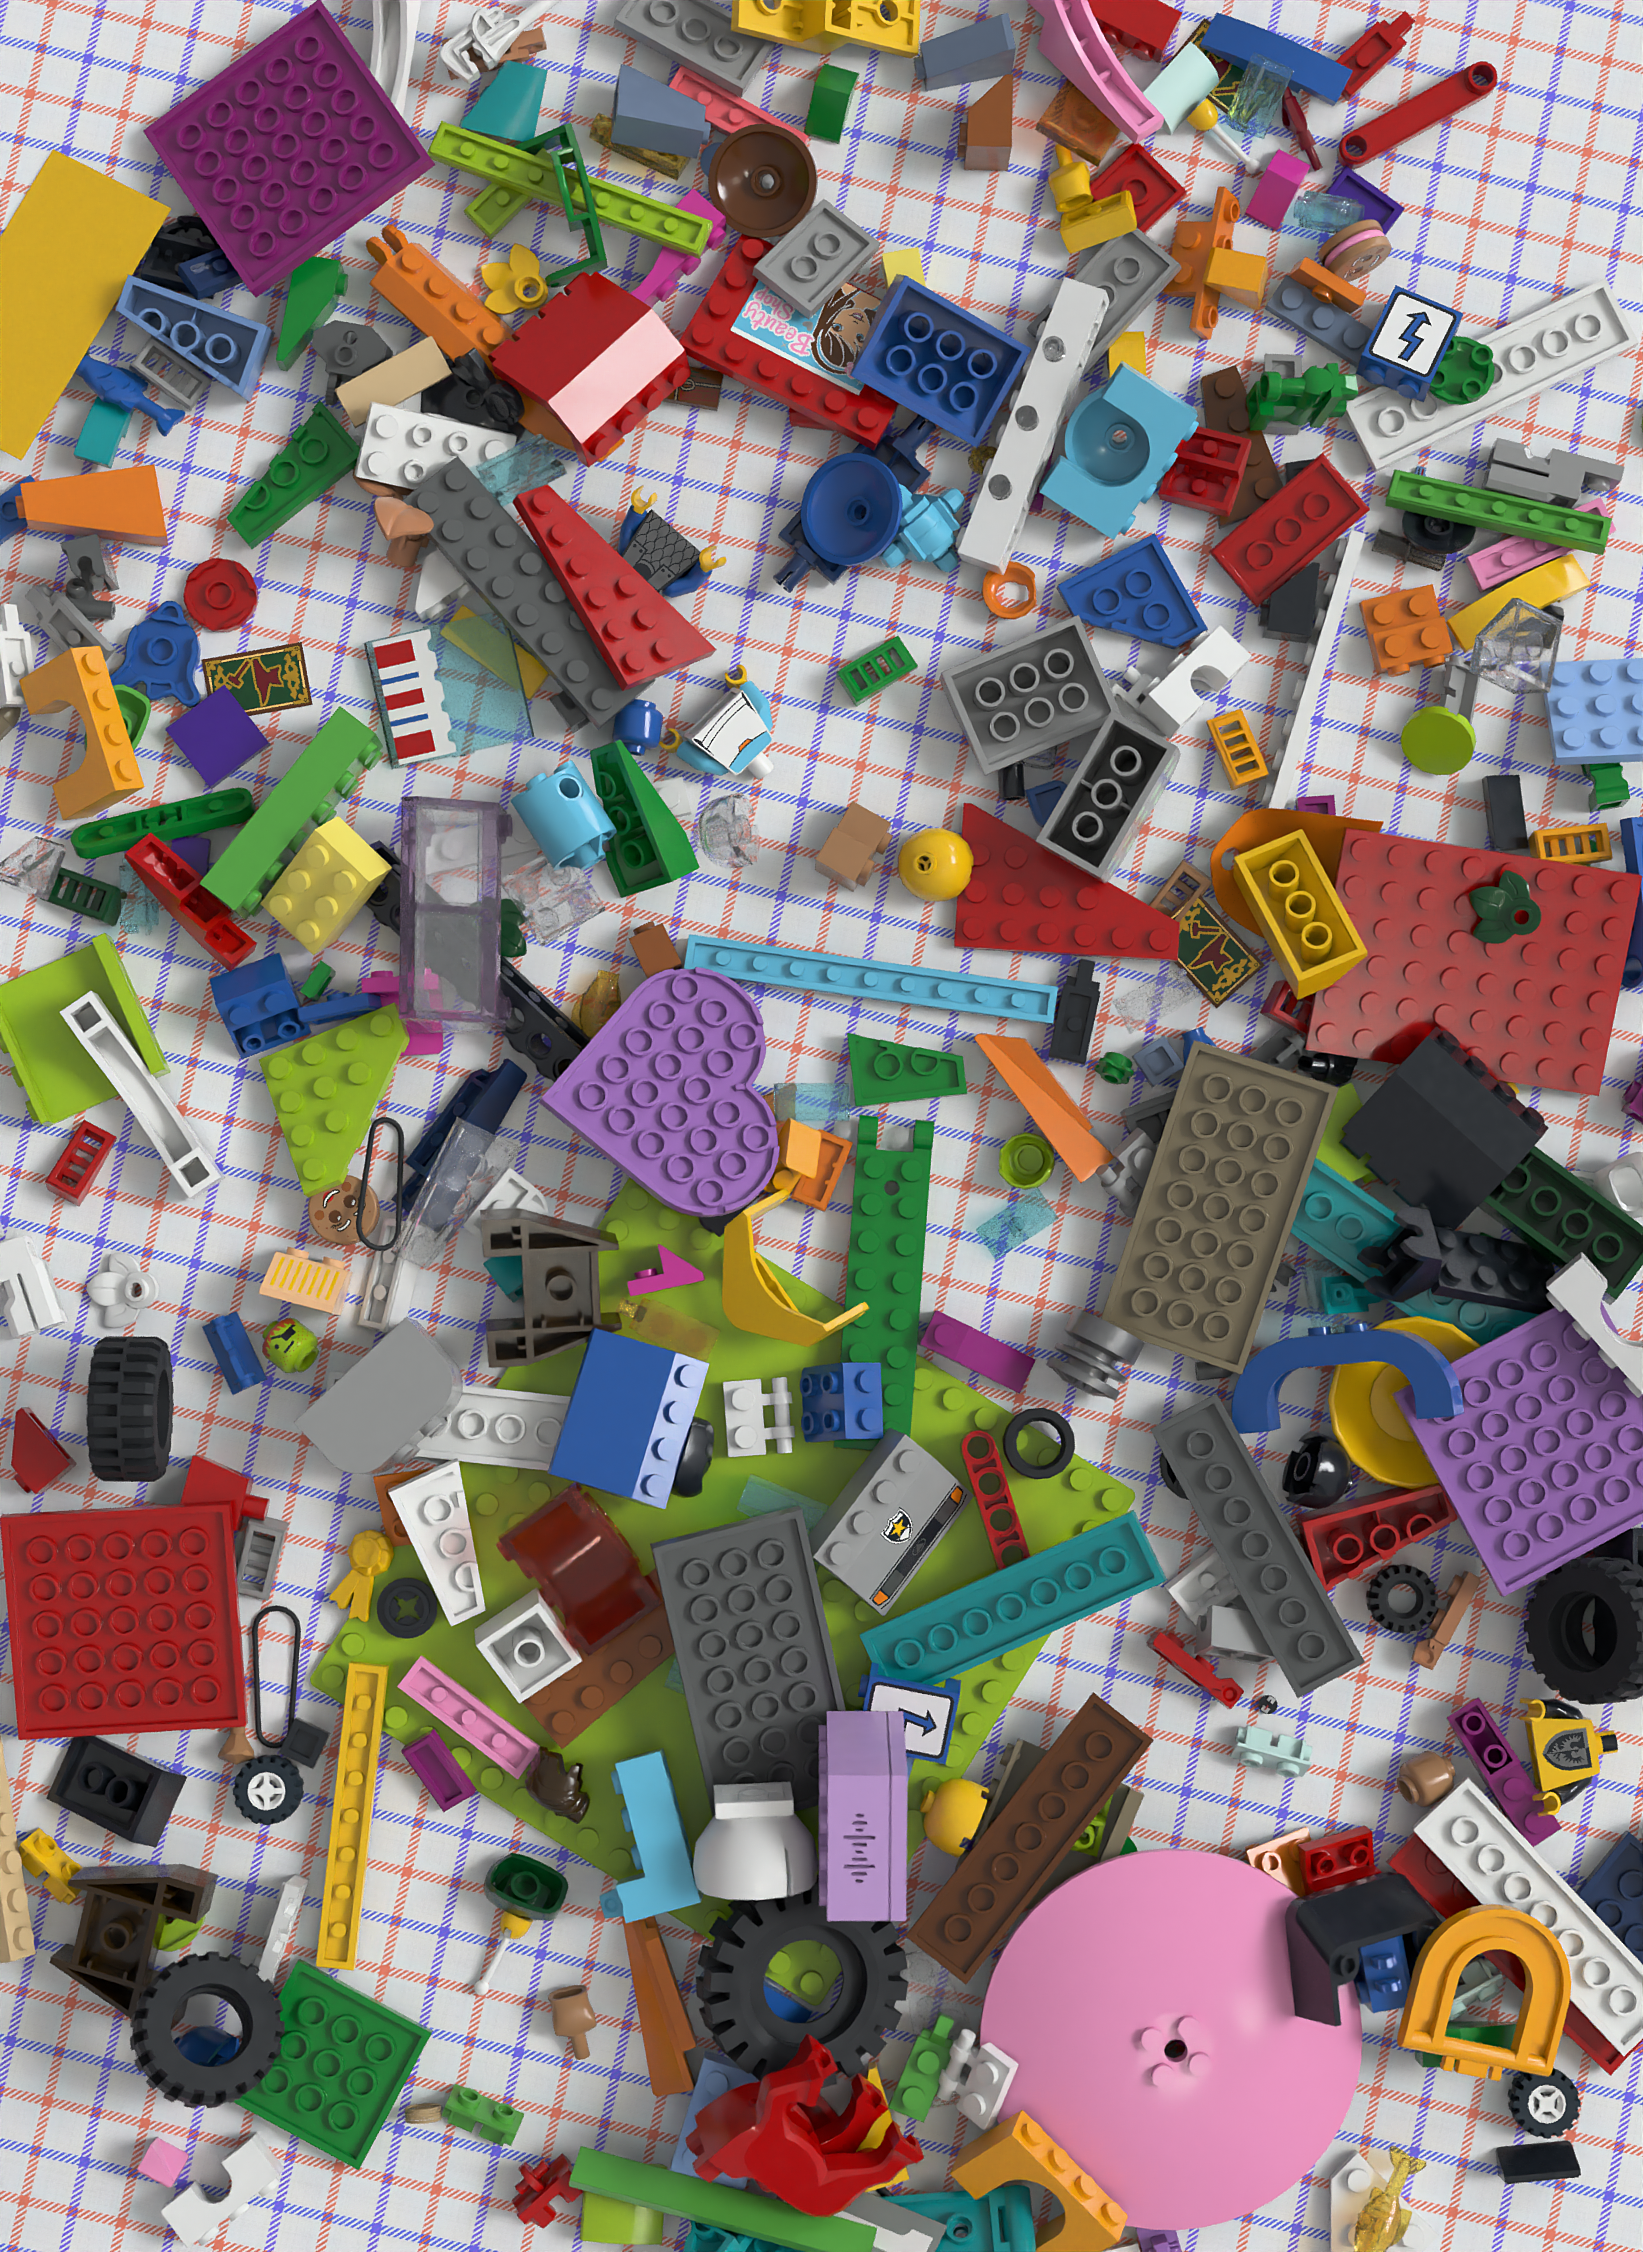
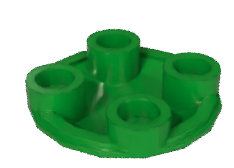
M1453 336L1431 382L1429 391L1436 398L1448 404L1465 405L1476 402L1488 392L1494 381L1495 366L1492 361V350L1489 346L1480 344L1468 337Z

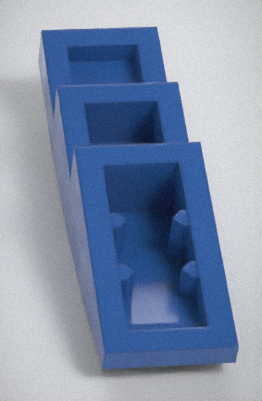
M1216 12L1199 45L1261 80L1268 77L1285 87L1289 86L1290 90L1297 94L1300 90H1303L1332 107L1337 103L1353 70L1292 40Z

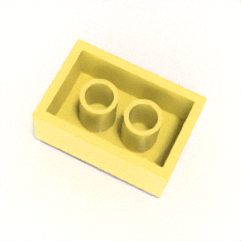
M337 816L313 831L260 904L311 954L315 955L338 940L392 867L348 824Z

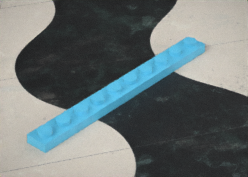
M691 934L688 937L684 969L705 968L733 980L1052 1025L1054 1021L1058 992L1057 986Z

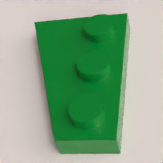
M847 1033L856 1108L967 1094L963 1056Z

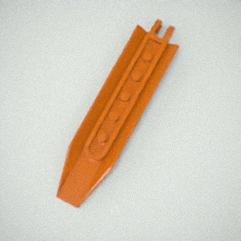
M387 225L381 230L384 243L375 236L367 240L366 250L382 266L369 284L426 337L432 336L438 348L453 362L456 357L463 356L475 348L495 378L503 380L494 373L488 355L507 338L515 342L512 338V333L515 331L497 314L488 309L484 302L421 244L408 243L405 234L398 230L397 227H394V225ZM390 248L393 249V250L396 252V254H395L394 256H393V254H392ZM516 389L522 397L525 413L518 422L530 433L576 452L570 435L554 415ZM622 437L615 445H613L610 448L608 453L605 456L599 458L597 462L601 463L602 461H604L609 455H611L616 449H618L623 443H625L624 438Z

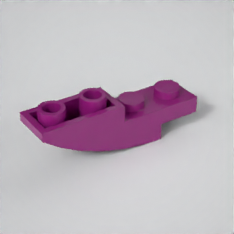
M1479 1697L1446 1718L1504 1815L1508 1816L1513 1826L1533 1847L1562 1829L1554 1815L1538 1816V1812H1542L1544 1809L1543 1800L1533 1801L1532 1796L1539 1792L1522 1768L1521 1761Z

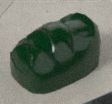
M510 1853L492 1865L483 1885L487 1899L496 1907L516 1916L552 1921L556 1918L563 1906L569 1888L566 1878L558 1871L531 1857Z

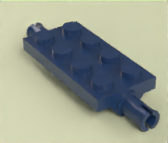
M917 414L916 418L900 436L895 435L891 437L883 433L875 450L859 443L851 453L866 454L882 461L892 471L898 484L905 486L911 494H916L931 477V472L916 459L917 454L915 451L937 428L934 423L929 420L926 422L924 417ZM866 507L861 511L862 519L866 515ZM801 509L778 534V538L790 547L794 553L782 569L773 576L775 582L780 586L783 584V589L788 593L793 591V588L810 569L816 570L834 586L851 567L829 562L812 549L802 528Z

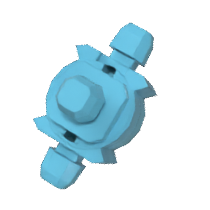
M899 484L903 502L901 522L894 539L878 556L887 568L897 567L903 561L909 559L917 562H933L939 570L947 573L952 571L958 565V557L952 547H950L956 540L952 532L960 527L952 514H956L965 502L964 496L957 488L947 489L938 497L926 494H911L905 486Z

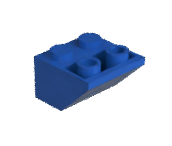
M280 952L209 979L215 1005L241 1059L311 1034L309 1024L299 1021L297 1008L302 1007Z

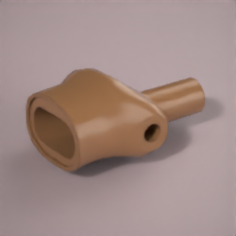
M572 1985L551 1992L548 2000L552 2008L555 2035L571 2038L575 2059L582 2060L588 2058L590 2052L585 2033L595 2028L597 2023L594 2010L588 2000L587 1987L585 1985Z

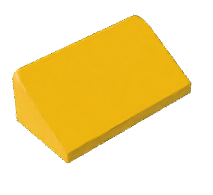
M1125 190L1063 213L1061 215L1059 232L1068 252L1075 253L1135 231L1137 229V221L1130 191Z

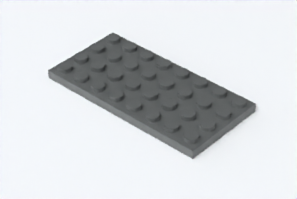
M798 1505L650 1544L712 1818L715 1816L714 1785L790 1782L794 1812L818 1806L819 1725H826V1711L846 1710L801 1507Z

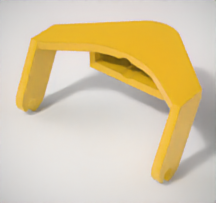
M785 1188L742 1211L725 1226L722 1306L728 1320L741 1330L810 1347L855 1321L870 1308L866 1302H863L826 1324L801 1314L758 1252L754 1253L751 1221L786 1201L787 1197L791 1194Z

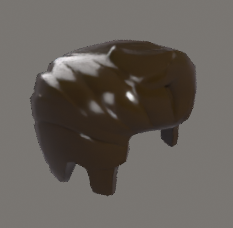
M540 1746L534 1760L530 1763L531 1770L527 1772L525 1788L536 1802L546 1809L553 1811L556 1816L565 1817L579 1824L585 1817L590 1805L589 1795L581 1791L583 1784L581 1776L584 1765L576 1763L570 1767L567 1773L562 1754L549 1751L547 1747Z

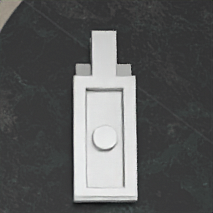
M17 604L0 605V707L27 708L19 680L34 671L30 633L24 631L23 625H19Z

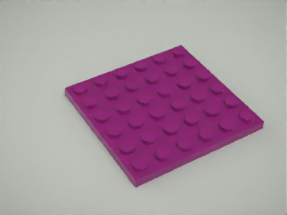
M321 0L314 2L143 130L245 285L256 298L435 166L431 157Z

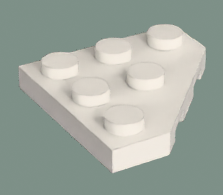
M1357 2150L1329 2176L1330 2252H1423L1439 2236Z

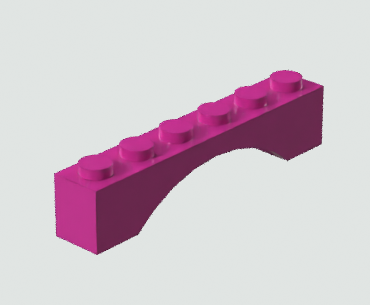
M692 188L675 208L713 222V228L702 251V256L709 248L714 250L724 240L726 236V218ZM662 246L661 253L652 270L630 294L651 308L659 300L661 302L666 301L675 291V283L684 274L686 276L691 275L701 263V258L698 259Z

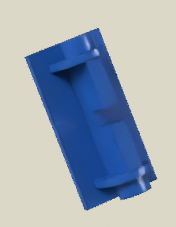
M237 1311L227 1316L223 1315L215 1318L209 1324L202 1327L232 1395L267 1380Z

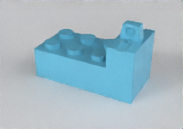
M664 1748L619 1760L615 1764L616 1770L611 1772V1777L616 1794L623 1793L627 1807H623L621 1815L626 1832H634L636 1844L631 1847L635 1867L637 1870L643 1869L644 1873L620 1879L615 1889L599 1896L604 1917L624 1916L625 1923L700 1903L703 1893L696 1888L693 1871L694 1859Z

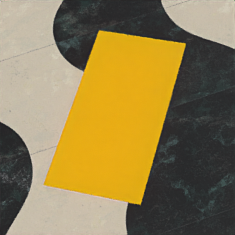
M54 149L0 237V450L21 461L121 295L127 276L133 275L172 209Z

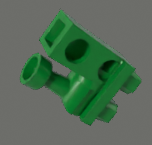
M1327 363L1323 369L1317 368V365L1311 366L1301 377L1282 379L1279 372L1264 371L1260 381L1255 382L1246 396L1250 430H1265L1270 421H1288L1293 425L1299 426L1310 422V428H1321L1328 417H1342L1346 412V400H1354L1357 397L1356 375L1339 374L1338 363Z

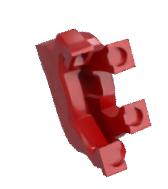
M808 2033L801 2041L796 2056L780 2071L767 2074L763 2077L762 2081L747 2083L729 2090L695 2115L697 2128L685 2138L687 2147L698 2157L692 2162L695 2173L708 2183L715 2180L722 2172L732 2179L752 2178L766 2193L774 2192L797 2210L812 2217H830L845 2210L867 2189L879 2184L889 2183L905 2167L913 2163L917 2164L924 2156L919 2141L911 2134L904 2138L900 2131L901 2126L894 2121L885 2130L884 2138L877 2148H865L856 2152L860 2144L866 2139L876 2120L888 2110L881 2090L859 2073L851 2082V2099L845 2111L836 2120L814 2130L805 2112L796 2104L799 2102L806 2106L815 2107L824 2079L838 2069L831 2051Z

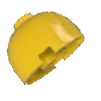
M926 828L911 835L902 845L898 855V874L902 884L914 896L926 901H947L957 897L970 882L971 878L969 877L974 857L968 843L959 834L944 828Z
M957 1778L943 1782L935 1793L928 1790L919 1811L925 1813L923 1828L925 1835L931 1843L942 1851L959 1858L965 1851L959 1845L964 1837L969 1840L972 1839L987 1803V1800L981 1796L989 1793V1789L973 1781Z

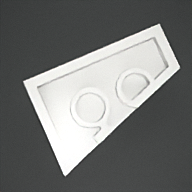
M295 1874L288 1882L283 1881L276 1898V1903L279 1906L275 1918L271 1917L263 1935V1940L267 1941L263 1955L257 1954L253 1965L260 1969L257 1975L263 1981L269 1979L272 1984L274 1982L310 1881L306 1877Z

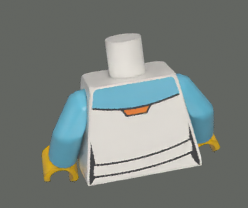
M736 665L737 671L742 677L739 680H732L725 673L726 685L731 690L683 735L687 741L683 742L682 736L675 729L668 728L667 730L676 736L675 742L672 745H665L660 741L659 745L668 753H676L680 759L698 771L718 776L729 772L737 776L747 767L760 780L774 768V764L763 753L774 740L770 733L773 727L770 704L752 681H747L745 667Z

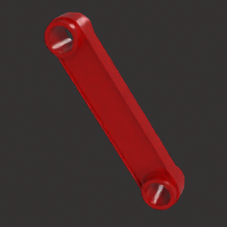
M1484 61L1472 64L1350 132L1342 138L1337 148L1339 163L1343 167H1349L1351 170L1361 168L1488 97L1497 84L1498 76L1495 67ZM1472 76H1483L1487 80L1488 85H1477L1473 81ZM1355 145L1360 148L1363 155L1354 157L1346 151L1345 147Z

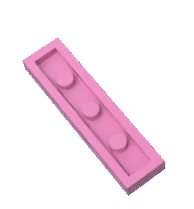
M1601 497L1573 509L1611 518ZM1611 522L1608 536L1616 531L1613 522ZM1513 536L1468 556L1465 562L1480 593L1577 549Z
M422 1655L397 1686L516 1779L521 1776L538 1753L540 1746Z

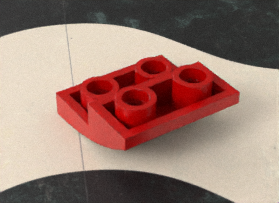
M1365 1825L1298 1845L1305 1895L1382 1873L1374 1865L1372 1831Z

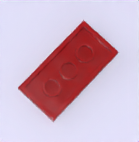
M1321 453L1208 552L1257 608L1273 592L1283 586L1365 515L1370 508L1327 457Z

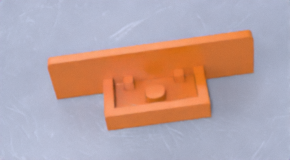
M1218 187L1211 222L1178 221L1171 257L1181 265L1182 269L1164 288V292L1169 297H1195L1189 328L1204 340L1211 339L1213 328L1218 323L1217 308L1221 293L1202 283L1211 247H1219L1233 250L1232 235L1234 225L1240 216L1239 200L1226 187Z

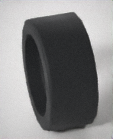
M1046 1408L1027 1409L1015 1415L1006 1426L1002 1439L1004 1455L1009 1465L1019 1474L1033 1479H1047L1061 1473L1071 1462L1075 1450L1074 1432L1068 1421L1059 1413ZM1034 1421H1043L1051 1424L1057 1430L1061 1439V1448L1058 1456L1052 1462L1042 1466L1028 1464L1021 1458L1017 1450L1016 1441L1019 1432L1025 1425Z

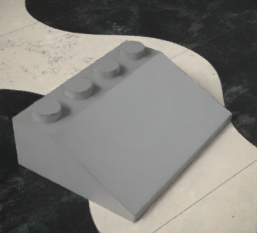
M1079 615L941 672L939 677L951 709L984 776L1102 727L1111 710L1121 714Z

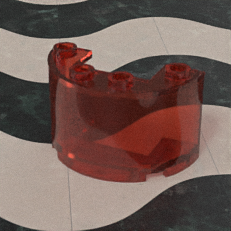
M574 1482L499 1535V1542L496 1543V1546L508 1562L514 1559L528 1579L536 1578L542 1586L539 1592L545 1602L551 1608L557 1606L563 1613L566 1629L563 1632L567 1640L575 1649L581 1646L585 1653L590 1656L663 1604L651 1577L648 1574L644 1576L642 1565L639 1563L641 1562L620 1530L591 1494L587 1491L581 1495L579 1491L583 1488L579 1483Z

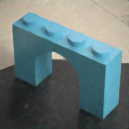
M1121 361L1101 391L1104 400L1135 419L1145 430L1148 437V450L1140 467L1125 478L1103 480L1092 476L1059 454L1039 485L1040 493L1112 540L1116 538L1119 532L1124 535L1129 530L1136 518L1132 514L1140 501L1145 504L1150 499L1157 487L1153 481L1161 470L1166 473L1171 468L1178 456L1174 450L1182 439L1187 442L1199 425V422L1195 420L1198 416L1195 408L1124 361Z

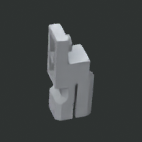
M1497 438L1492 445L1486 467L1490 470L1485 472L1481 489L1572 508L1579 499L1583 482L1587 483V487L1592 490L1602 492L1609 489L1614 490L1622 480L1625 467L1554 448L1546 458L1533 456L1527 445Z

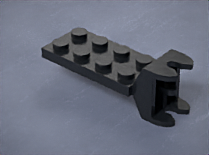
M1415 1207L1399 1209L1393 1216V1220L1400 1226L1380 1247H1365L1357 1255V1259L1367 1267L1378 1269L1382 1273V1276L1375 1275L1367 1279L1363 1285L1371 1294L1385 1300L1402 1303L1431 1288L1432 1295L1534 1314H1541L1554 1307L1546 1297L1550 1292L1546 1288L1547 1281L1556 1274L1553 1263L1528 1244L1433 1226L1429 1210Z

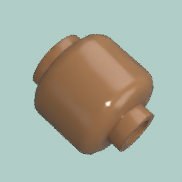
M1427 1750L1400 1766L1397 1786L1407 1802L1410 1804L1416 1803L1421 1807H1428L1442 1799L1454 1787L1453 1777L1455 1776V1769L1447 1757H1440L1435 1752Z

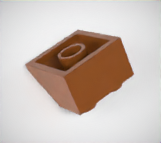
M1013 74L1004 75L968 109L966 122L959 123L957 157L964 158V170L1008 171L1012 149Z

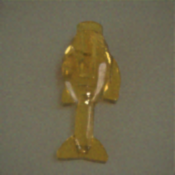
M598 969L596 978L573 1006L571 1021L591 1039L595 1037L622 1005L618 984L620 974Z
M1390 2146V2159L1394 2170L1385 2191L1378 2187H1373L1369 2197L1370 2201L1364 2206L1362 2212L1358 2213L1354 2234V2252H1386L1389 2247L1398 2243L1404 2236L1412 2212L1400 2208L1399 2196L1408 2175L1416 2174L1427 2165L1425 2161L1409 2156L1396 2146Z

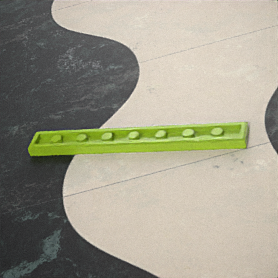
M441 121L427 152L432 160L564 209L551 161ZM562 166L574 213L581 214L587 212L576 170ZM587 175L598 222L692 257L700 258L713 228L712 221Z

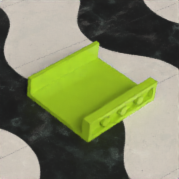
M106 933L92 938L93 944L0 985V1048L4 1054L10 1053L15 1066L11 1067L10 1070L18 1087L24 1086L30 1098L25 1104L34 1122L39 1120L41 1125L47 1127L120 1095L60 1014V1011L90 991L99 995L147 1064L151 1075L157 1079L171 1072L113 939Z

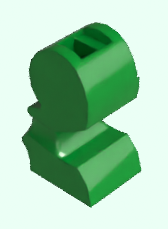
M1620 763L1581 765L1583 775L1588 780H1591L1594 786L1589 795L1590 813L1623 807L1630 800L1628 782L1622 777L1623 766Z

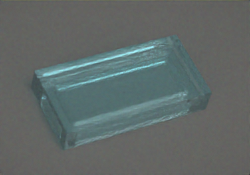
M849 1083L774 1084L775 1120L787 1121L788 1117L796 1121H850Z

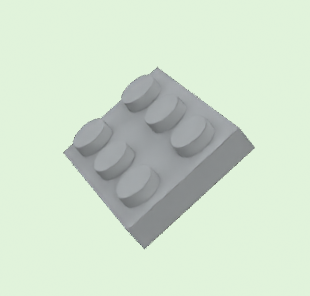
M823 199L801 223L795 226L754 266L752 275L807 319H810L878 252L880 242L827 200Z

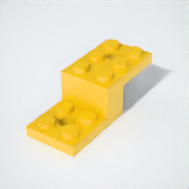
M732 0L731 31L824 55L847 43L910 59L918 55L921 0H773V10L769 9L763 0ZM880 4L884 5L890 12V21L882 17Z

